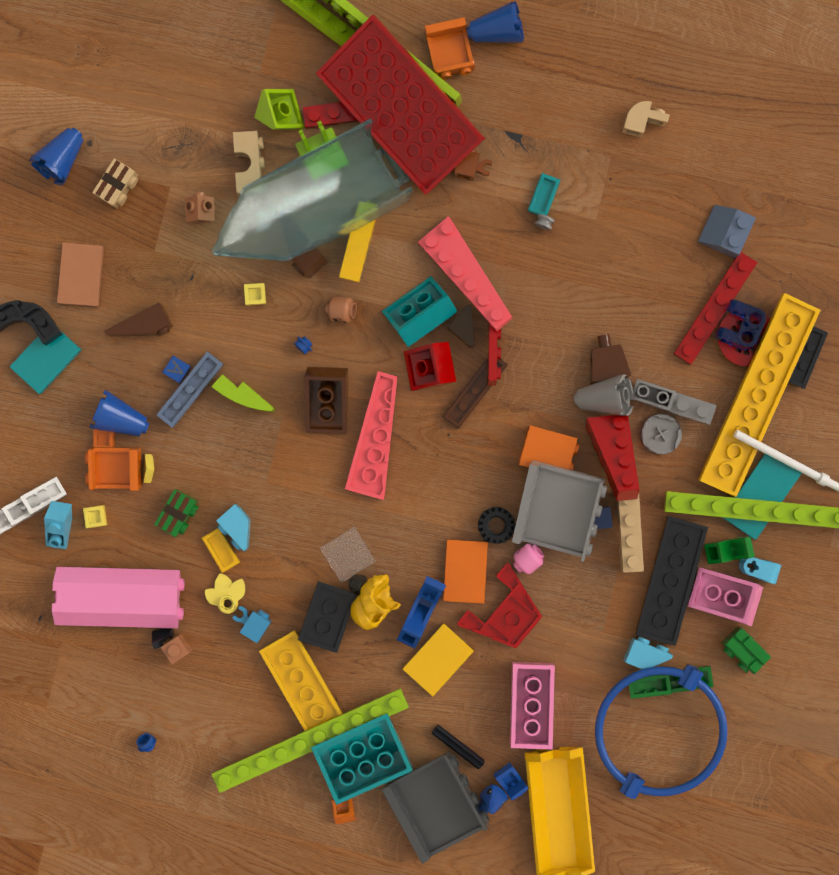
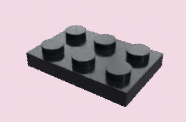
M317 581L297 640L337 653L350 617L351 604L356 599L357 594Z

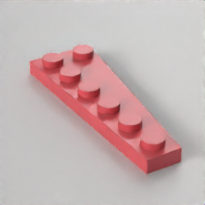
M449 216L418 241L423 250L496 331L513 319Z
M377 372L345 486L346 490L381 500L385 498L397 376Z

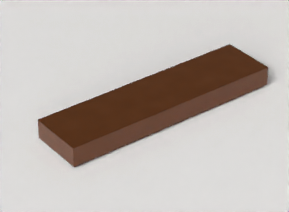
M488 358L442 416L457 429L461 427L491 388L488 385ZM497 359V367H501L502 373L508 364L502 359Z

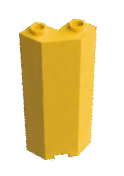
M564 746L559 747V749H536L526 752L525 762L537 875H588L595 872L583 747Z

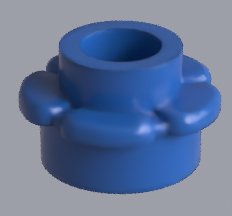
M305 336L302 338L297 337L298 340L294 345L304 355L312 351V343Z
M149 733L140 735L136 741L138 750L140 752L152 751L156 744V738Z

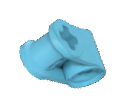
M754 557L739 561V569L742 573L776 585L782 565ZM751 563L754 565L753 569L747 567V564Z

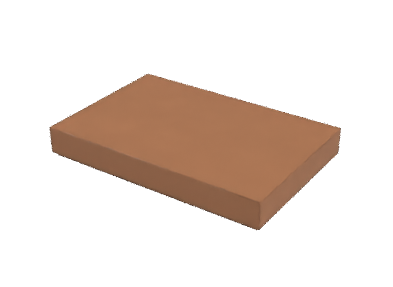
M62 243L58 304L99 307L104 246Z

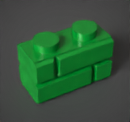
M740 626L736 627L721 643L725 647L723 651L731 659L735 657L739 661L737 665L745 673L749 671L755 674L771 658Z

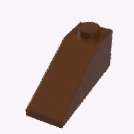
M158 302L104 332L110 337L163 336L170 332L169 328L173 327V324L163 305Z

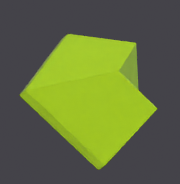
M263 89L261 91L254 118L273 130L305 128L294 89Z

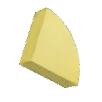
M145 454L143 482L151 483L154 473V460L152 454Z

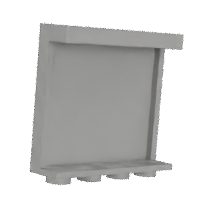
M533 460L529 465L512 542L520 544L524 541L582 557L581 561L584 562L587 556L590 557L593 544H590L591 536L595 537L598 525H595L596 517L600 518L603 506L599 504L600 499L605 498L607 486L604 485L605 479Z

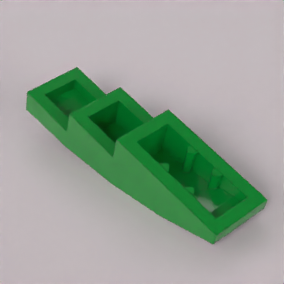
M711 665L696 667L704 673L701 680L709 687H714ZM652 675L629 684L631 699L669 695L691 690L678 684L679 677L671 675Z

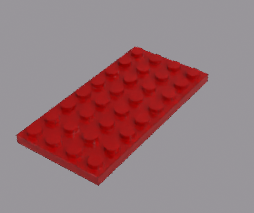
M371 15L316 72L317 76L425 195L429 194L486 139L375 15Z

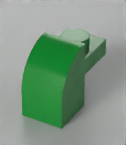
M736 537L704 544L708 564L755 557L751 537Z

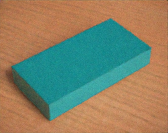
M542 173L527 212L547 216L561 180Z

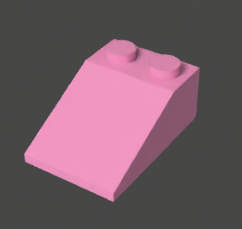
M699 567L688 607L752 627L763 587L753 582Z

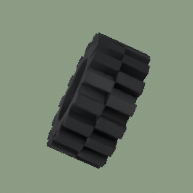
M492 507L481 514L478 521V530L480 535L489 543H504L514 534V518L506 509ZM495 517L501 518L505 525L503 531L497 534L492 533L488 526L490 520Z

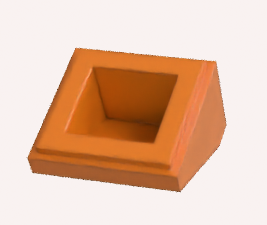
M352 798L336 805L334 800H331L333 817L336 824L356 820Z

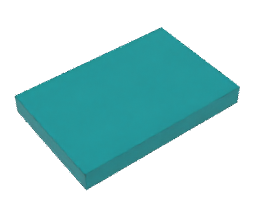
M63 332V335L47 346L37 337L10 366L15 373L40 395L82 351Z

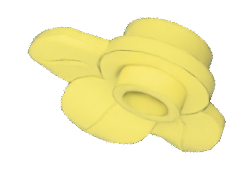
M220 573L215 580V589L205 590L206 599L210 604L218 606L221 612L225 614L233 613L238 607V601L245 594V583L243 579L233 583L228 576ZM228 599L232 602L231 607L225 606V600Z

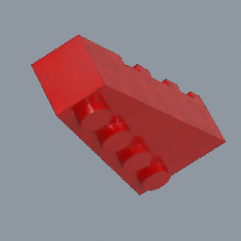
M628 416L587 417L586 431L590 435L592 445L599 456L600 464L604 468L616 501L637 499L640 489Z

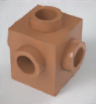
M197 192L193 193V196L185 198L186 222L195 224L214 222V197L206 196V193Z

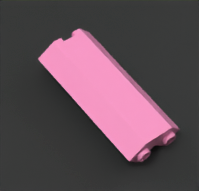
M56 567L52 591H55V603H52L54 625L178 628L179 620H183L184 609L180 608L179 597L180 591H184L185 581L181 578L180 570Z

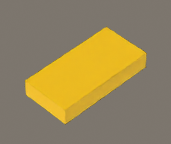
M218 528L202 537L203 542L222 573L240 563L225 535Z

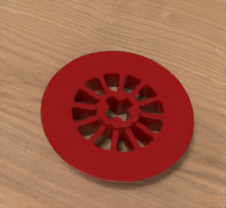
M749 307L739 308L730 312L722 320L717 335L719 348L723 355L734 364L749 366L755 354H752L750 345L757 350L754 342L760 343L761 340L755 337L764 334L770 318L764 312ZM744 320H749L747 328ZM738 321L741 322L742 329L736 324ZM752 323H756L757 326L751 330ZM734 326L739 333L731 331V328ZM760 327L762 333L755 334L754 332ZM743 332H745V334L750 333L751 337L749 338V343L747 340H742V337L744 336ZM729 334L735 335L737 338L730 340ZM738 341V343L734 347H732L730 342ZM741 344L742 346L739 353L735 349ZM745 346L747 348L748 355L743 354Z

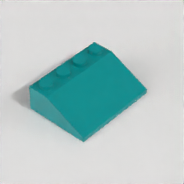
M388 713L311 747L336 805L413 771L412 763Z

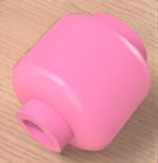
M525 544L514 553L515 562L513 565L518 572L521 573L523 571L526 574H531L543 565L544 554L537 545Z

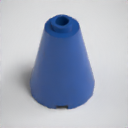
M510 2L471 21L470 26L467 27L468 38L473 39V42L486 43L524 42L522 21L519 17L520 12L517 2Z
M66 128L30 157L29 161H33L31 164L33 168L46 179L51 177L55 179V184L62 186L66 182L83 143L81 132L75 128Z
M104 390L103 394L107 396L106 398L101 397L93 416L95 425L90 424L89 428L139 437L141 433L145 434L149 423L146 422L147 417L111 392Z

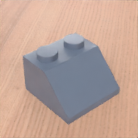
M714 205L698 242L735 259L740 255L756 217L738 209Z

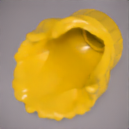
M387 574L374 575L373 578H369L362 586L361 594L351 604V617L355 624L362 629L370 630L378 627L390 611L396 610L401 606L400 603L395 602L390 597L389 577Z

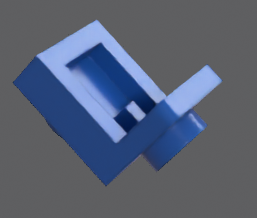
M510 762L493 774L512 801L528 790L526 783Z

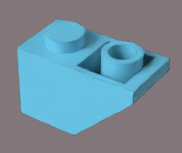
M51 501L44 517L46 546L60 549L67 548L72 523V504Z
M234 504L216 520L219 523L217 527L224 535H230L233 539L231 543L237 550L242 549L246 551L249 548L251 519L238 504Z
M638 636V639L631 638L623 661L640 669H645L672 659L673 655L668 652L669 648L657 644V647L649 645V640Z

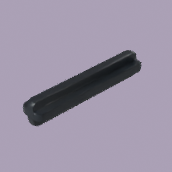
M436 725L432 730V734L475 768L480 769L484 765L485 761L482 757L443 727Z

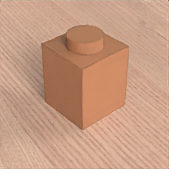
M182 634L160 647L171 664H174L193 651Z

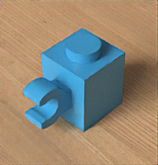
M239 606L238 609L243 611V617L240 618L234 615L232 618L244 624L240 631L241 634L258 643L272 622L269 619L270 615L259 609V611L254 610L249 617L248 610L244 606Z

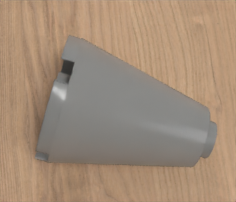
M623 374L580 388L574 395V402L582 410L628 416L633 410V406H630V400H634L631 381L629 378H625L626 375Z

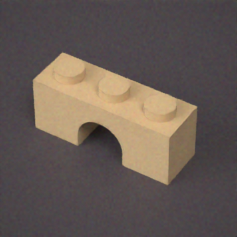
M258 131L233 132L234 153L236 157H247L251 160V165L247 171L235 173L236 193L239 197L262 196L263 189H266V179L262 177V169H265L264 157H261L260 149H264L263 137L259 136Z

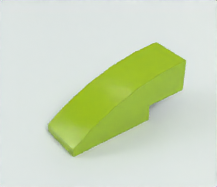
M222 374L211 386L223 396L248 408L265 412H274L276 410L245 382H242L237 387Z

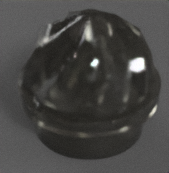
M355 574L349 579V588L354 594H361L362 586L368 581L366 576Z

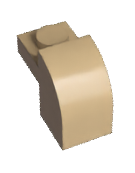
M651 101L639 102L627 114L622 133L641 138L644 134L646 123L665 127L670 114H666L662 109L650 110Z

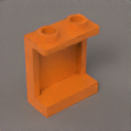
M465 17L425 26V35L435 74L445 80L451 78L454 74L468 75L472 73V70H475V62L472 58L466 31Z
M529 425L518 465L529 468L530 463L535 460L573 470L574 463H571L573 455L578 453L580 445L577 443L578 438Z
M91 447L85 453V464L88 465L85 482L86 485H89V490L130 489V491H138L142 488L141 447Z

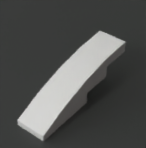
M58 478L51 479L1 508L0 534L50 505L51 501H58L66 496L67 493Z

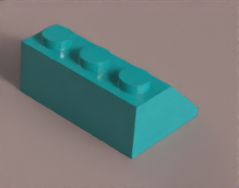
M431 276L382 310L386 319L407 347L417 342L458 312L449 296Z

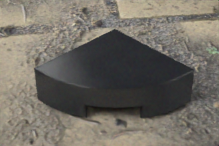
M173 628L152 631V646L154 649L162 647L164 645L163 642L173 637Z

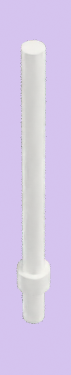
M739 430L734 432V438L813 478L821 486H828L839 492V483L830 479L829 475L823 472L819 473Z

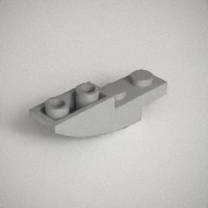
M637 379L633 389L635 401L688 420L711 425L717 405Z

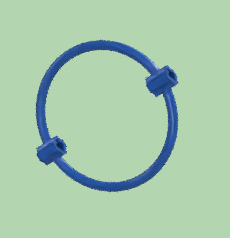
M687 664L684 670L659 666L641 669L620 680L612 687L602 701L595 723L596 746L604 766L621 783L619 791L625 796L636 799L638 793L650 796H673L684 793L705 781L719 764L727 742L726 715L717 695L701 680L704 673L698 668ZM652 675L679 677L678 684L691 691H694L696 687L701 689L711 701L719 722L718 745L709 764L693 779L674 787L653 788L644 786L645 780L633 772H628L624 776L612 763L604 744V719L613 699L632 682Z

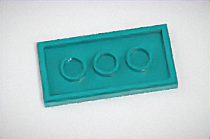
M764 453L741 486L737 497L734 498L782 502L802 473ZM722 517L754 540H757L768 523L767 521Z

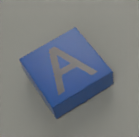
M172 356L162 373L181 384L191 366Z

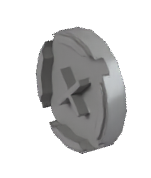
M657 414L649 417L644 422L640 438L648 451L654 454H667L678 447L682 438V430L673 417L667 414Z

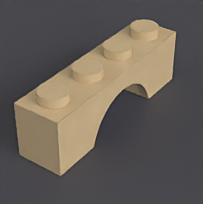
M638 494L637 499L616 501L620 529L619 562L620 571L623 573L644 571Z

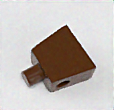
M610 334L598 336L599 348L590 351V383L601 382L623 374L626 375L625 378L630 377L631 372L622 346H611Z

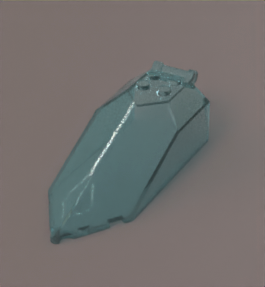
M370 118L243 187L235 207L233 206L218 235L219 238L214 248H212V254L214 256L288 261L351 233L408 202L413 192L412 187L401 191L399 186L406 184L411 179L383 148L376 150L371 139L373 121ZM382 156H386L398 179H393L381 158Z

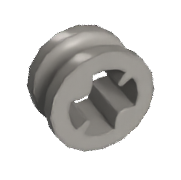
M538 214V221H535L534 224L539 228L551 231V224L555 220L546 215Z

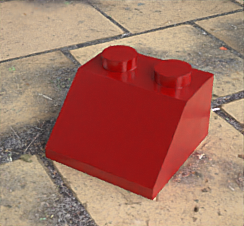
M449 342L431 343L403 351L411 391L456 382Z

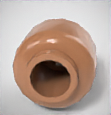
M333 296L330 302L326 303L325 312L329 315V319L332 322L349 323L356 317L357 305L351 297Z

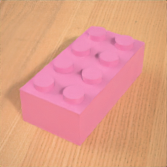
M512 662L509 741L511 748L553 749L555 665L553 663Z

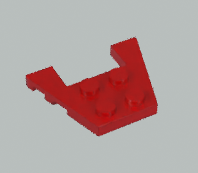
M507 562L497 573L496 577L511 589L510 593L485 623L471 611L467 610L456 624L500 643L517 648L540 621L542 615L511 565Z

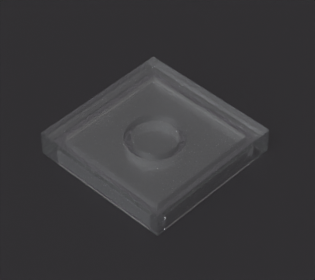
M355 527L320 548L341 583L376 562Z

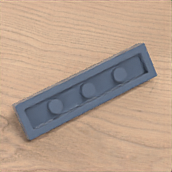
M207 351L157 413V416L174 428L224 364Z

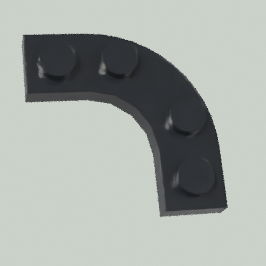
M15 300L0 305V332L12 324L24 322L33 327L45 346L63 335L51 315L33 302Z

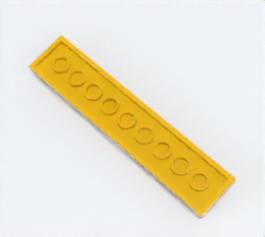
M786 293L781 294L698 478L699 481L737 497L757 453V449L734 438L733 434L736 430H739L760 442L762 441L821 311L820 309Z

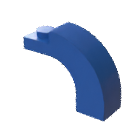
M428 576L426 577L402 626L397 641L414 649L416 648L429 618L444 591L445 584Z

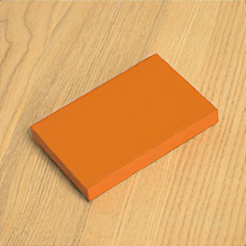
M447 540L444 580L446 586L444 588L443 601L484 604L488 542Z

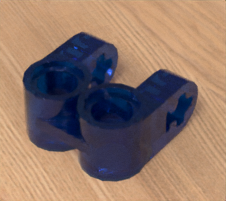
M731 299L727 311L744 318L738 333L719 327L715 338L742 351H749L758 341L766 322V314L759 308ZM755 316L759 319L760 323L752 324L749 318ZM749 335L752 342H743L742 336Z

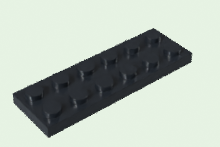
M667 516L635 635L676 646L708 527Z

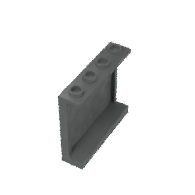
M449 751L388 783L382 789L422 864L428 861L431 856L481 830H487L488 822H490L485 810L482 811L478 805L480 803L478 796L475 792H471L467 776L464 773L461 774L455 755H451Z

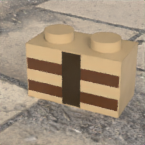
M114 158L92 193L118 209L119 205L122 206L127 199L126 194L130 188L133 189L136 186L138 174Z

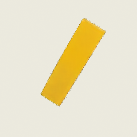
M359 202L341 267L340 279L360 283L379 206Z

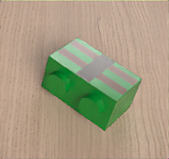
M174 489L154 525L174 537H179L180 534L184 535L189 526L187 521L190 516L194 517L199 509V506H197L199 501L178 489Z

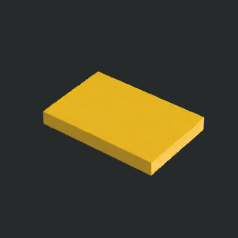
M443 623L403 667V670L433 697L474 650Z

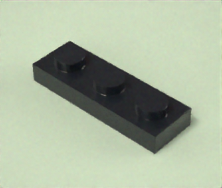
M813 326L789 379V384L801 389L806 388L828 332Z

